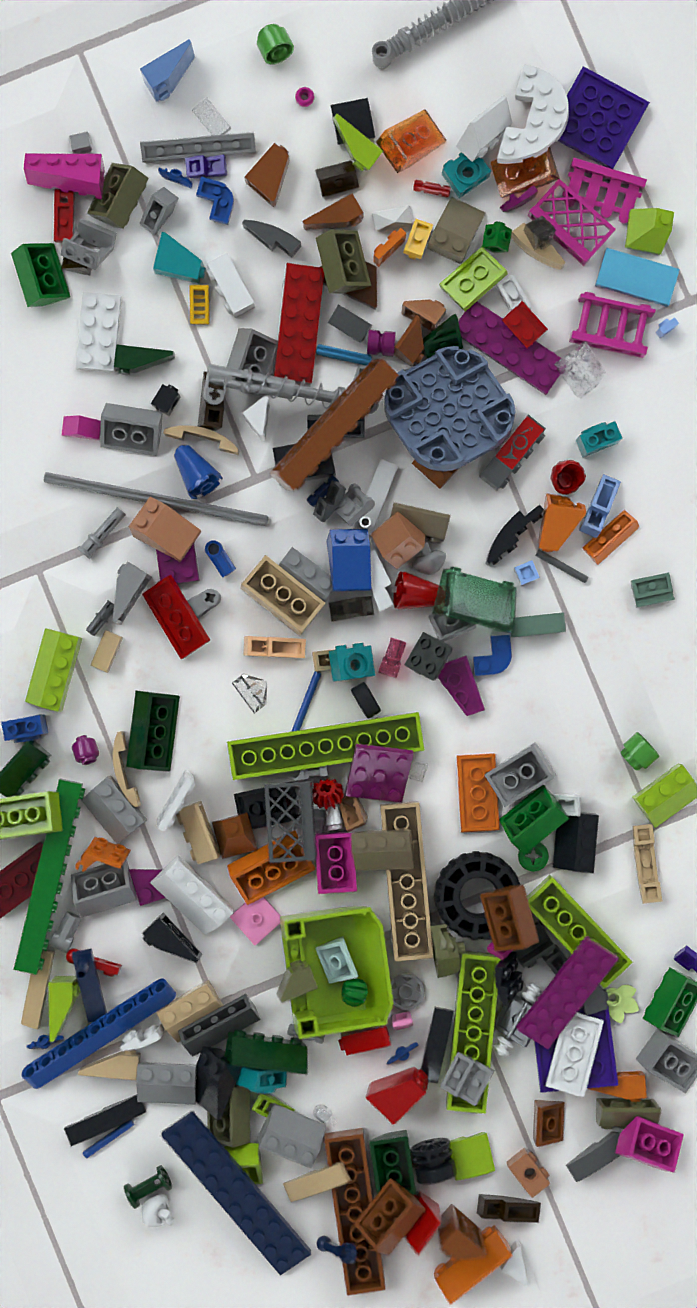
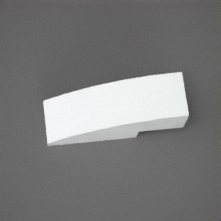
M373 550L370 556L371 589L377 608L381 612L394 605L386 590L392 583L376 551Z

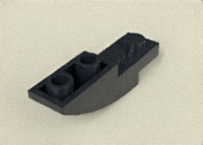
M538 505L526 516L521 511L517 512L504 525L490 547L485 562L487 566L490 563L495 565L503 559L500 555L505 551L510 553L518 547L516 543L519 539L515 534L521 535L528 529L526 527L528 523L532 521L534 524L543 517L541 513L544 509L541 505Z

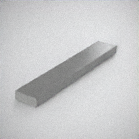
M254 132L140 142L142 162L185 159L201 155L211 157L223 154L256 153Z

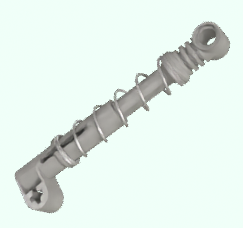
M209 364L203 397L209 404H219L223 401L226 387L239 389L241 393L253 392L255 396L260 393L270 395L272 399L276 397L286 398L290 402H293L297 397H302L308 406L315 400L322 401L325 409H328L345 388L338 386L332 392L323 390L322 383L316 389L306 387L305 380H302L301 385H296L295 380L288 379L287 376L280 378L270 376L269 372L265 375L254 373L251 369L247 368L239 370ZM232 377L245 379V381L241 382L231 379ZM253 381L263 382V384L256 385L253 384ZM209 384L222 386V390L216 389L215 392L219 396L214 398V400H212V396H209V393L214 391V388L208 387ZM306 398L313 399V401L308 404ZM324 402H328L330 405L325 407ZM379 402L377 404L373 403L369 414L374 413L378 409Z

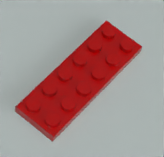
M292 263L286 264L274 371L275 377L284 378L287 376L288 379L295 380V382L302 383V380H305V383L312 384L324 271L321 267Z

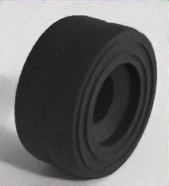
M365 682L351 689L366 718L369 719L381 712L377 701Z

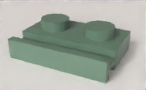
M669 572L630 581L636 608L675 600Z

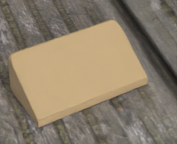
M105 630L91 666L108 673L123 637Z

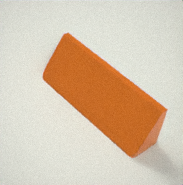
M623 510L601 530L597 538L593 537L582 549L598 565L639 528V524L634 517Z

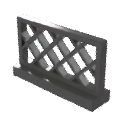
M312 781L264 784L269 863L317 860ZM299 786L300 795L294 800L287 792L291 787ZM269 788H278L283 794L275 801L270 797ZM284 795L293 802L287 810L278 804ZM294 804L301 809V815L297 819L288 813ZM275 805L284 812L277 821L271 816V810ZM285 815L294 821L288 830L279 823ZM295 824L302 828L303 834L298 839L289 832ZM276 825L285 831L279 840L272 836V830ZM287 834L296 841L289 850L280 843ZM297 843L304 848V856L296 857L290 852ZM277 845L286 851L282 858H274L273 850Z

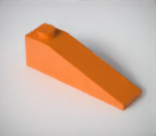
M642 1071L617 1072L618 1086L586 1088L623 1099H630L631 1102H639L641 1099L647 1098L645 1074Z

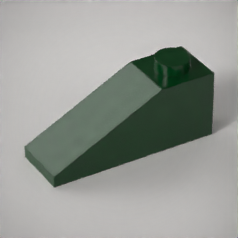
M116 344L114 368L119 374L130 375V373H137L175 359V353L170 350Z

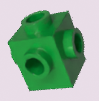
M498 221L494 222V224L486 225L482 247L492 253L508 252L512 229L505 226V223Z

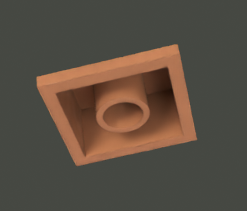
M398 511L371 533L382 557L396 569L420 552L425 544L426 534Z

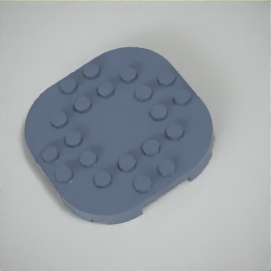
M459 346L439 349L435 352L434 356L406 371L400 370L398 372L399 376L395 379L397 381L391 389H386L384 410L387 420L410 455L419 464L432 470L451 471L465 466L500 446L508 438L513 428L515 405L510 393L506 394L488 368L486 359L471 349L467 351L459 349Z

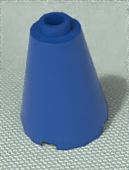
M181 445L175 450L174 457L191 499H198L197 495L200 494L204 497L220 485L218 480L223 479L221 474L191 446Z

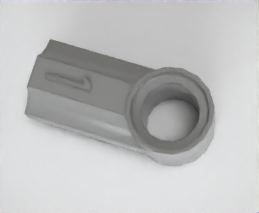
M67 911L58 930L53 934L49 945L67 953L73 943V936L82 918Z

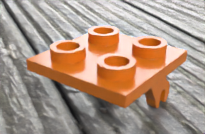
M94 837L86 851L82 854L81 860L76 863V869L78 870L80 865H83L82 872H84L96 861L121 869L131 850L121 844L108 842L105 838Z

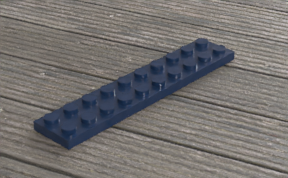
M193 1110L161 1132V1137L280 1276L311 1255V1249Z

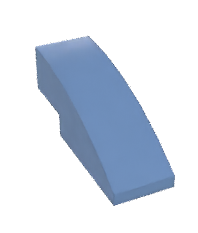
M603 474L579 531L595 538L598 537L610 512L621 481Z

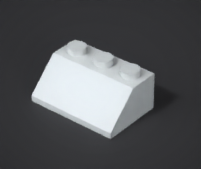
M505 95L469 123L456 145L472 162L478 157L480 159L484 157L489 148L492 150L499 143V140L503 139L506 127H510L513 123Z

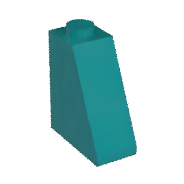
M166 232L161 233L153 266L155 274L200 284V279H204L206 267H204L202 260Z

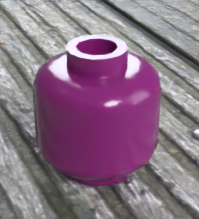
M86 735L77 737L76 742L71 746L76 762L82 763V765L94 763L99 756L95 739Z

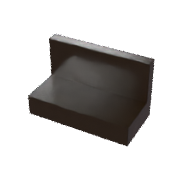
M352 160L315 170L322 197L359 188Z

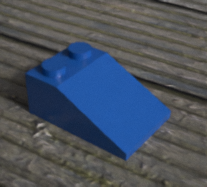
M330 529L326 543L333 591H371V558L368 529Z

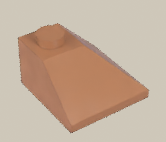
M430 299L404 301L401 314L411 320L418 315L421 326L431 332L438 327L446 313V309L441 302Z

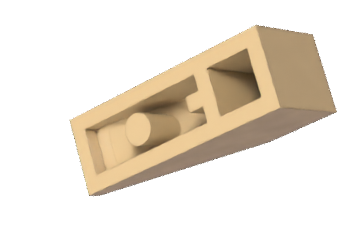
M135 1049L118 1052L81 1067L78 1075L137 1080V1064L140 1063L141 1053L136 1052Z

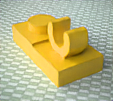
M415 218L403 251L404 254L409 255L408 258L413 260L422 258L433 224Z

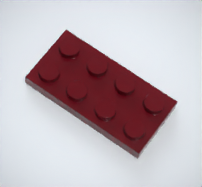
M42 841L0 871V918L31 897L44 844Z

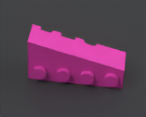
M25 153L23 169L27 184L49 189L56 187L60 188L63 192L70 190L79 192V195L82 196L89 194L94 195L97 199H102L105 172L102 154Z

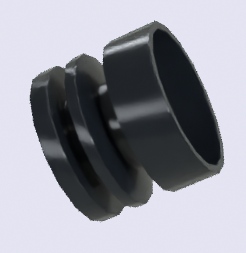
M448 1138L428 1139L414 1144L410 1148L411 1155H413L412 1161L415 1164H419L415 1167V1174L419 1184L440 1183L457 1175L454 1159L448 1158L452 1155V1149L449 1148L451 1144Z

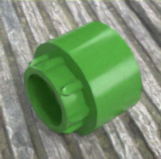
M269 24L259 31L257 47L267 64L280 63L293 53L294 45L284 27H280L277 24Z
M636 732L623 744L625 748L621 751V755L635 770H640L642 767L644 769L648 768L660 757L657 751L639 732Z

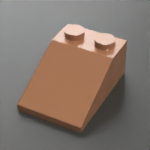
M149 497L129 525L134 538L180 562L201 533V530L166 504L152 497Z

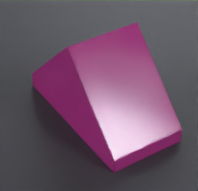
M80 415L64 416L62 436L100 440V420Z

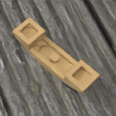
M175 426L164 429L163 432L167 437L184 441L185 434L219 442L220 451L239 455L240 452L230 440L206 428Z
M120 731L116 734L113 747L114 771L118 784L127 800L134 807H139L141 803L137 787L129 788L121 755V751L128 750L124 731Z
M652 824L633 826L635 864L642 903L662 902L653 844L655 841Z

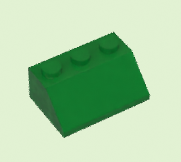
M54 243L22 244L11 252L27 307L46 306L71 297Z
M543 784L501 817L499 821L510 842L525 855L569 818L563 807Z
M669 968L664 974L663 981L655 991L654 997L646 1008L642 1019L662 1031L679 1037L697 1004V981L675 969Z

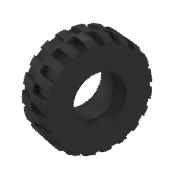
M479 851L463 853L459 857L450 860L449 864L441 870L435 885L434 897L436 907L447 927L459 936L478 941V939L489 940L491 935L485 912L480 914L472 913L465 909L461 903L460 892L463 885L468 880L477 877L489 880L494 885L495 890L521 884L514 870L500 857L492 853Z

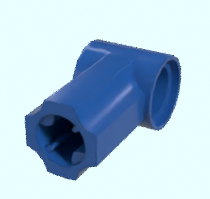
M211 540L206 544L205 552L222 578L236 570V567L218 541ZM212 544L219 546V552L215 555L209 552V547Z

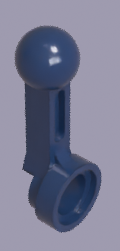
M320 1236L317 1239L316 1246L321 1252L328 1251L339 1257L345 1264L354 1263L357 1251L353 1243H345L340 1246L331 1242L328 1236Z

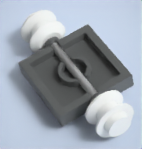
M533 983L531 985L526 984L528 990L527 992H522L524 999L516 995L500 1011L494 1028L505 1034V1037H497L499 1044L493 1045L495 1052L500 1056H510L509 1048L515 1047L512 1040L523 1047L528 1046L531 1039L519 1032L516 1026L531 1008V1004L535 1003L537 996L542 994L539 986Z

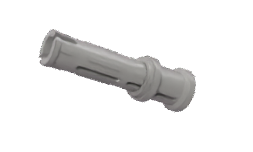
M117 507L94 534H89L85 543L82 546H78L77 549L91 559L94 551L102 546V541L126 514Z

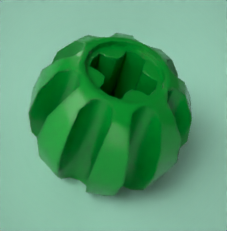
M357 977L346 980L341 990L342 1001L351 1007H358L364 1004L368 994L367 983Z

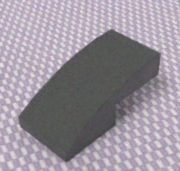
M331 480L326 498H318L313 515L321 522H325L340 504L346 488L338 481Z

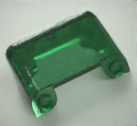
M450 566V569H443L432 614L444 615L452 619L488 627L498 632L514 633L517 588L513 587L514 583L508 581L499 583L461 572V568Z

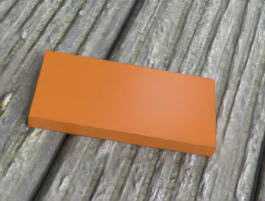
M495 753L456 755L461 832L500 830L498 796L484 775L496 767Z

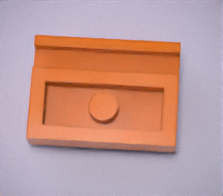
M402 228L398 231L394 230L387 237L388 241L384 245L381 243L375 248L373 262L378 267L406 241V232Z

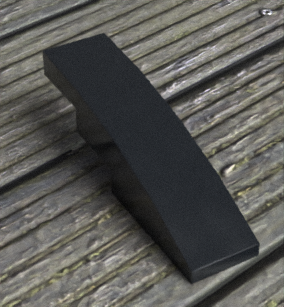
M434 1006L421 1064V1070L427 1074L428 1082L438 1083L454 1010Z
M136 1094L86 1116L80 1121L65 1126L64 1130L72 1147L145 1113L146 1110L143 1102H137Z

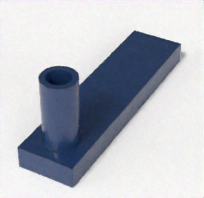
M92 949L72 952V959L76 971L75 976L78 979L88 1023L94 1022L106 1014L107 1010Z

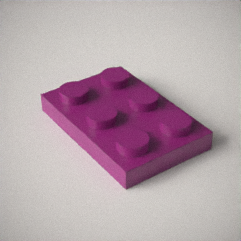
M194 543L181 562L156 549L160 581L168 575H172L177 584L200 581Z

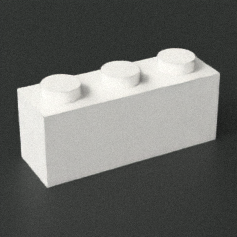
M228 253L207 263L209 269L206 272L211 281L215 279L218 285L215 289L220 298L224 296L227 302L224 306L229 314L233 313L236 318L255 308L254 302Z

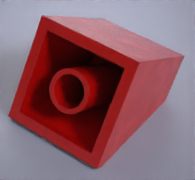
M415 1066L371 1082L365 1098L395 1125L426 1094L429 1081L427 1079L428 1076L423 1070H418Z

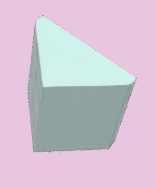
M343 936L315 948L329 984L358 977Z

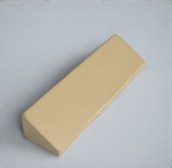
M43 951L42 958L45 959L43 969L39 970L37 975H30L21 1024L33 1029H39L41 1025L55 951Z

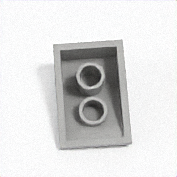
M129 562L126 565L123 563L117 572L119 576L116 583L112 621L120 625L152 578Z
M535 742L484 775L503 806L507 807L552 780L556 773Z
M658 1028L636 1058L647 1071L684 1093L688 1091L697 1078V1054Z

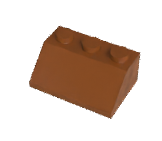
M524 884L508 886L480 894L495 951L525 949L539 942Z
M390 1178L354 1225L377 1252L389 1256L426 1209L415 1196Z

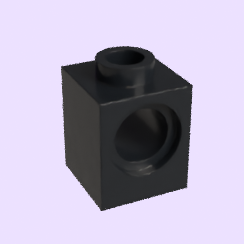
M162 384L151 405L170 416L181 398L180 394L177 393L179 390L170 384L168 386Z

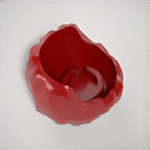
M565 460L559 461L552 468L550 479L554 489L559 494L568 495L578 490L584 483L586 474L579 462Z

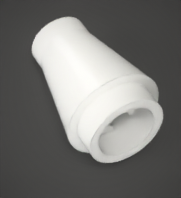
M335 804V809L329 807L326 810L325 827H327L328 831L343 829L342 824L344 822L337 804Z

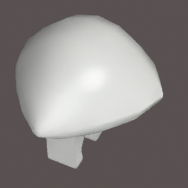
M158 1194L151 1197L142 1207V1220L144 1225L148 1227H160L164 1224L172 1226L176 1221L175 1218L171 1217L172 1213L169 1211V1201L166 1194Z

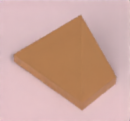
M344 796L339 806L346 831L349 832L365 825L368 816L359 798Z

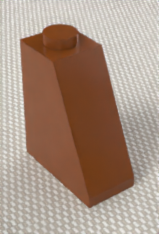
M276 143L267 150L244 176L245 183L273 207L277 204L290 162L287 149L282 145L278 146Z

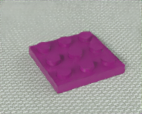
M356 744L345 795L348 797L402 803L414 756L413 750Z

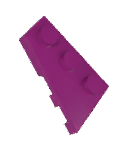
M467 655L446 662L438 675V679L451 694L466 716L484 711L485 707Z
M129 869L140 906L165 898L150 883L163 869Z

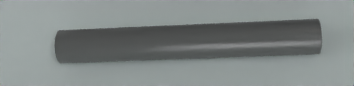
M540 549L535 554V556L583 583H586L589 578Z

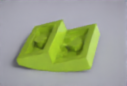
M486 1132L469 1137L462 1136L450 1141L451 1145L449 1148L452 1149L450 1158L454 1159L457 1175L454 1176L456 1181L495 1171Z

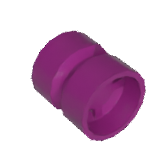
M369 330L367 355L377 356L379 353H382L383 356L393 357L396 332L385 331L381 334L379 330Z

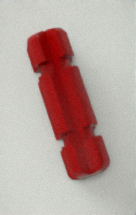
M415 180L413 190L449 197L451 187L446 185L442 187L440 186L441 184L423 183L421 180Z

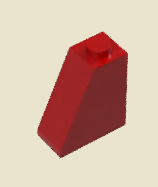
M387 1025L345 1031L341 1033V1039L338 1040L341 1051L345 1050L346 1055L391 1046Z

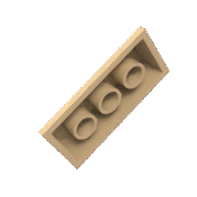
M266 555L243 581L240 588L299 636H301L325 605L323 600Z

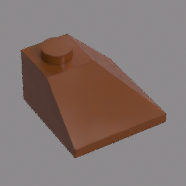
M418 315L415 316L394 348V355L411 367L415 363L419 364L424 357V354H422L424 350L420 317Z
M247 812L212 822L222 859L258 850Z

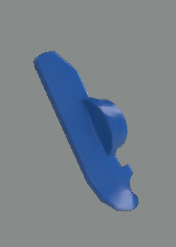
M158 168V172L163 178L192 188L193 183L188 178L183 177L180 170L172 169L169 172L167 168Z
M41 1035L37 1042L33 1041L26 1048L47 1049L51 1044L63 1041L64 1037L59 1035L54 1042H50L48 1035Z
M412 1043L408 1047H398L395 1055L386 1064L394 1063L397 1060H407L409 1052L418 1047V1043Z

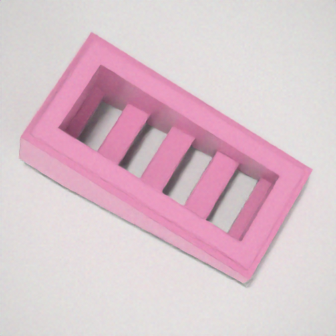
M407 1011L392 1015L393 1028L400 1030L413 1026L411 1013Z

